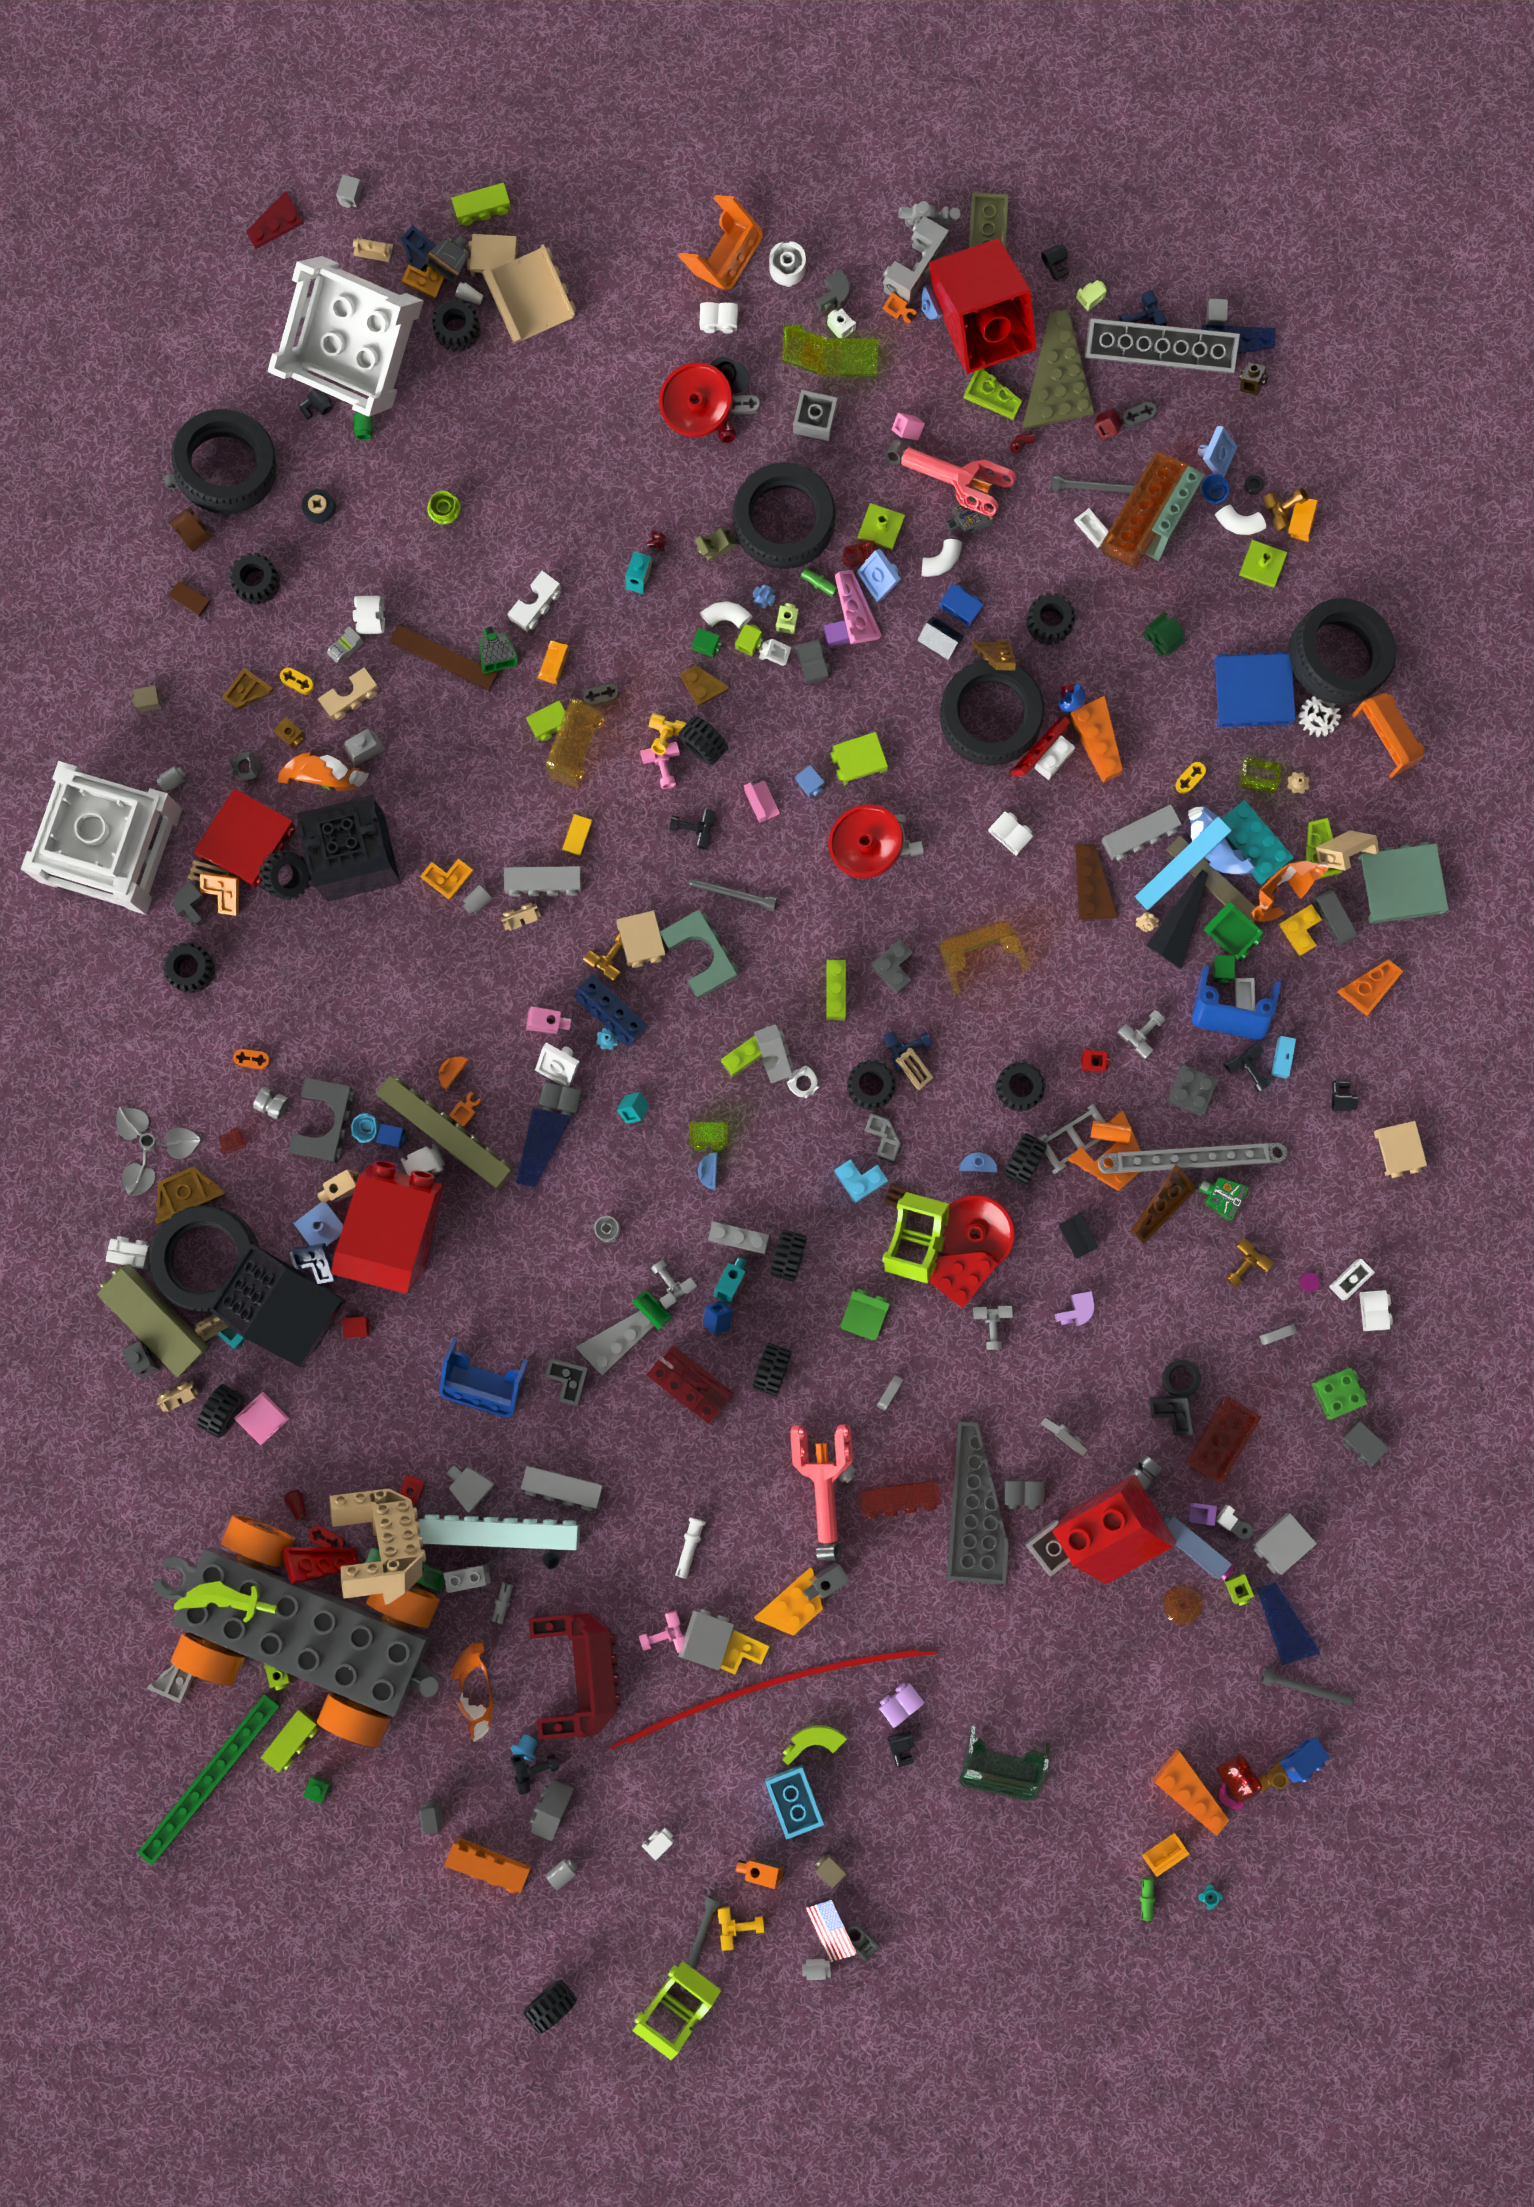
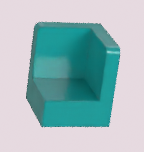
M641 1092L625 1095L617 1111L626 1124L642 1121L649 1108V1104Z
M230 1327L224 1331H219L217 1334L234 1349H239L246 1341L245 1338Z

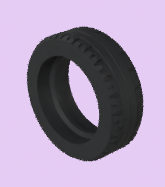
M228 409L208 410L193 416V418L185 422L174 438L171 451L174 477L181 492L192 503H195L196 506L213 513L235 514L249 510L256 504H259L272 489L276 477V455L273 441L266 429L251 416ZM213 438H235L253 449L257 459L256 469L247 480L237 485H212L195 474L192 467L194 451L202 443Z
M780 462L761 467L745 479L734 500V529L741 547L755 561L763 565L766 564L768 567L789 569V567L796 568L801 567L802 564H808L814 558H817L823 552V549H826L830 538H832L835 525L833 495L828 485L817 473L800 464ZM786 487L799 490L806 494L814 504L816 511L815 525L811 533L798 542L791 544L773 543L759 535L755 529L752 519L755 503L760 496L775 488Z
M1335 598L1318 604L1295 627L1289 643V659L1298 681L1312 695L1332 704H1353L1368 698L1387 681L1396 661L1395 639L1387 622L1376 610L1367 604L1349 598ZM1328 624L1344 626L1361 638L1369 654V669L1363 677L1359 679L1340 677L1331 672L1322 663L1315 645L1316 633L1322 626Z
M988 660L973 662V664H969L963 667L961 671H958L946 686L940 707L941 729L948 744L952 746V749L958 755H962L964 759L970 762L974 761L975 764H986L987 766L1007 764L1011 760L1014 761L1020 758L1022 754H1025L1036 741L1044 719L1043 696L1032 676L1017 665L1015 670H995ZM986 682L1000 683L1011 688L1019 696L1023 704L1024 718L1020 729L1008 740L998 743L984 742L971 736L963 727L960 719L962 699L971 688L978 684Z
M197 1205L196 1207L192 1206L183 1209V1211H178L161 1225V1229H158L154 1237L155 1240L151 1244L149 1264L151 1265L150 1271L152 1278L155 1279L154 1282L157 1288L162 1291V1294L168 1300L188 1310L210 1312L211 1306L225 1285L213 1291L200 1292L188 1288L179 1280L173 1267V1253L180 1238L196 1227H217L226 1232L234 1241L238 1253L237 1265L251 1243L259 1247L253 1230L238 1215L216 1206Z

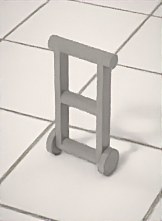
M1092 1104L1088 1107L1089 1111L1049 1137L1045 1134L1038 1139L1047 1143L1064 1131H1067L1077 1148L1082 1147L1086 1150L1102 1139H1094L1087 1145H1084L1073 1126L1091 1114L1095 1121L1105 1122L1095 1105ZM1047 1143L1045 1154L1055 1168L1052 1171L1053 1174H1056L1067 1167L1065 1163L1068 1161V1157L1059 1162Z

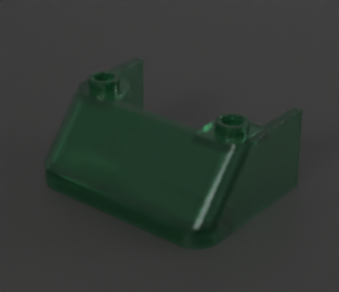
M972 1726L965 1746L959 1783L964 1787L1026 1801L1035 1800L1048 1770L1050 1743L1046 1742L1042 1753L1032 1750L1027 1752L1024 1758L985 1750V1742L975 1737L976 1727Z

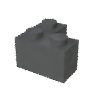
M900 939L871 964V969L896 996L911 983V979L900 967L912 957L913 953Z
M549 1359L545 1378L564 1382L559 1402L580 1406L589 1368Z
M552 1779L549 1786L545 1785L541 1797L544 1799L542 1802L538 1800L530 1821L533 1824L531 1833L553 1841L574 1788Z

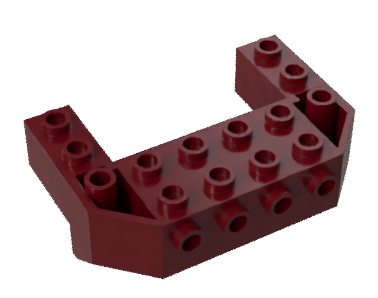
M590 1611L530 1617V1639L568 1635L569 1640H572L578 1701L576 1713L539 1717L537 1719L539 1740L573 1736L581 1738L598 1735L617 1712L618 1706H621V1695L617 1694L616 1686H619V1674H615L614 1666L618 1665L617 1653L613 1654V1646L616 1645L615 1633L611 1634V1629Z

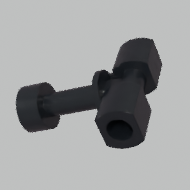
M704 809L702 821L698 820L697 824L680 821L679 816L672 815L669 830L678 831V828L696 831L695 835L698 836L697 848L708 850L711 838L709 834L710 827H713L716 812Z
M1256 1043L1246 1049L1245 1053L1241 1056H1236L1226 1062L1224 1066L1230 1074L1239 1068L1242 1071L1246 1069L1255 1081L1256 1085L1253 1087L1258 1093L1269 1086L1270 1083L1267 1078L1263 1080L1252 1065L1255 1063L1254 1058L1263 1053L1260 1045Z
M517 1754L510 1758L512 1769L515 1775H517L515 1783L519 1795L531 1791L529 1779H533V1774L550 1769L551 1772L559 1770L554 1754L547 1756V1761L529 1767L528 1763L525 1765L522 1754Z

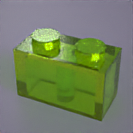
M689 1122V1146L694 1147V1151H705V1147H713L714 1151H723L724 1147H728V1122Z

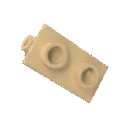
M357 238V240H353V247H355L353 256L389 262L393 244Z
M529 902L522 905L520 910L514 911V909L504 912L501 921L506 920V923H503L505 930L511 931L521 927L520 919L522 918L525 924L537 921L541 915L539 910H534L537 908L536 903L532 904Z
M214 1314L195 1325L196 1333L204 1341L214 1337L219 1331L229 1328L227 1324Z
M183 1381L176 1386L177 1388L171 1391L169 1389L159 1394L157 1405L161 1404L160 1407L163 1412H169L180 1406L179 1398H181L183 1403L195 1399L199 1392L196 1387L193 1388L194 1381Z

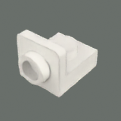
M774 639L767 640L760 646L759 659H769L784 666L787 663L791 647Z

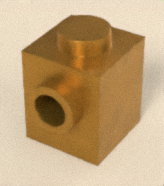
M286 717L273 730L292 749L301 746L304 742L305 734Z

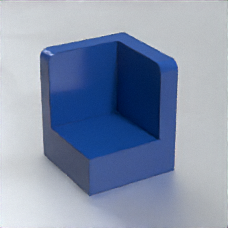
M722 1301L705 1306L703 1325L714 1335L725 1332L731 1327L733 1310Z

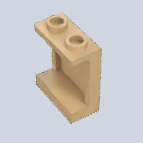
M472 234V241H469L471 258L467 259V269L470 270L471 275L476 276V272L483 273L484 270L489 268L493 270L517 259V236Z
M1349 830L1316 847L1319 864L1322 863L1327 867L1347 870L1351 868L1350 856L1360 851L1377 854L1379 853L1376 835Z
M654 911L617 919L616 924L620 932L628 967L638 968L643 966L645 962L651 961V964L661 962L662 958H665V951Z
M1415 1121L1374 1131L1375 1138L1379 1140L1386 1167L1385 1176L1391 1175L1392 1178L1403 1176L1405 1171H1410V1174L1422 1171L1421 1168L1427 1166Z

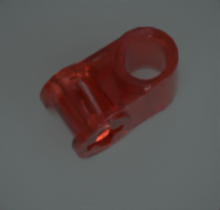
M865 541L846 546L842 554L843 564L847 567L863 565L875 551V541ZM853 554L855 558L849 559L846 555Z

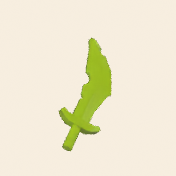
M221 1581L196 1586L187 1592L185 1598H180L174 1604V1609L207 1607L211 1602L218 1605V1607H229L231 1605L232 1608L247 1611L246 1617L243 1619L246 1623L254 1617L256 1610L275 1614L277 1606L259 1602L260 1594L256 1585L251 1587L252 1593L250 1596L224 1585Z

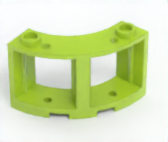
M906 1192L897 1203L898 1218L890 1247L884 1253L882 1261L885 1266V1272L928 1284L937 1265L935 1261L938 1252L941 1253L945 1236L942 1235L945 1229L944 1226L948 1225L949 1203ZM908 1210L934 1217L932 1236L905 1228ZM901 1239L929 1247L922 1265L895 1257Z
M684 1961L678 1967L674 1965L668 1973L669 1978L645 2012L638 2014L634 2020L636 2026L632 2030L670 2060L679 2053L693 2030L690 2027L693 2028L697 2021L703 2018L721 1992L718 1987ZM675 1981L701 2000V2003L694 2012L667 1993ZM659 2002L686 2021V2024L673 2043L646 2024V2021Z

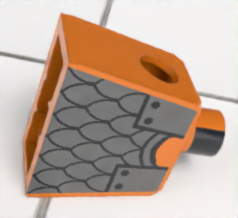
M753 1857L749 1862L738 1860L736 1872L746 1874L745 1881L775 1889L781 1884L785 1863Z

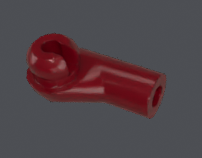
M1034 434L1017 435L1010 444V450L1013 453H1018L1024 444L1034 443Z

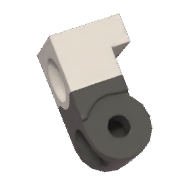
M1225 1505L1215 1521L1236 1537L1249 1539L1253 1534L1252 1526L1232 1515L1235 1510L1229 1505Z

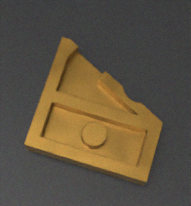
M696 665L679 674L697 707L729 690L726 684Z
M243 668L222 696V699L237 710H240L272 693L274 689Z

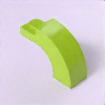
M815 1725L803 1728L791 1737L795 1745L792 1746L790 1744L782 1752L784 1754L782 1760L789 1765L805 1748L812 1745L824 1746L834 1753L847 1740V1737L840 1731L828 1726Z

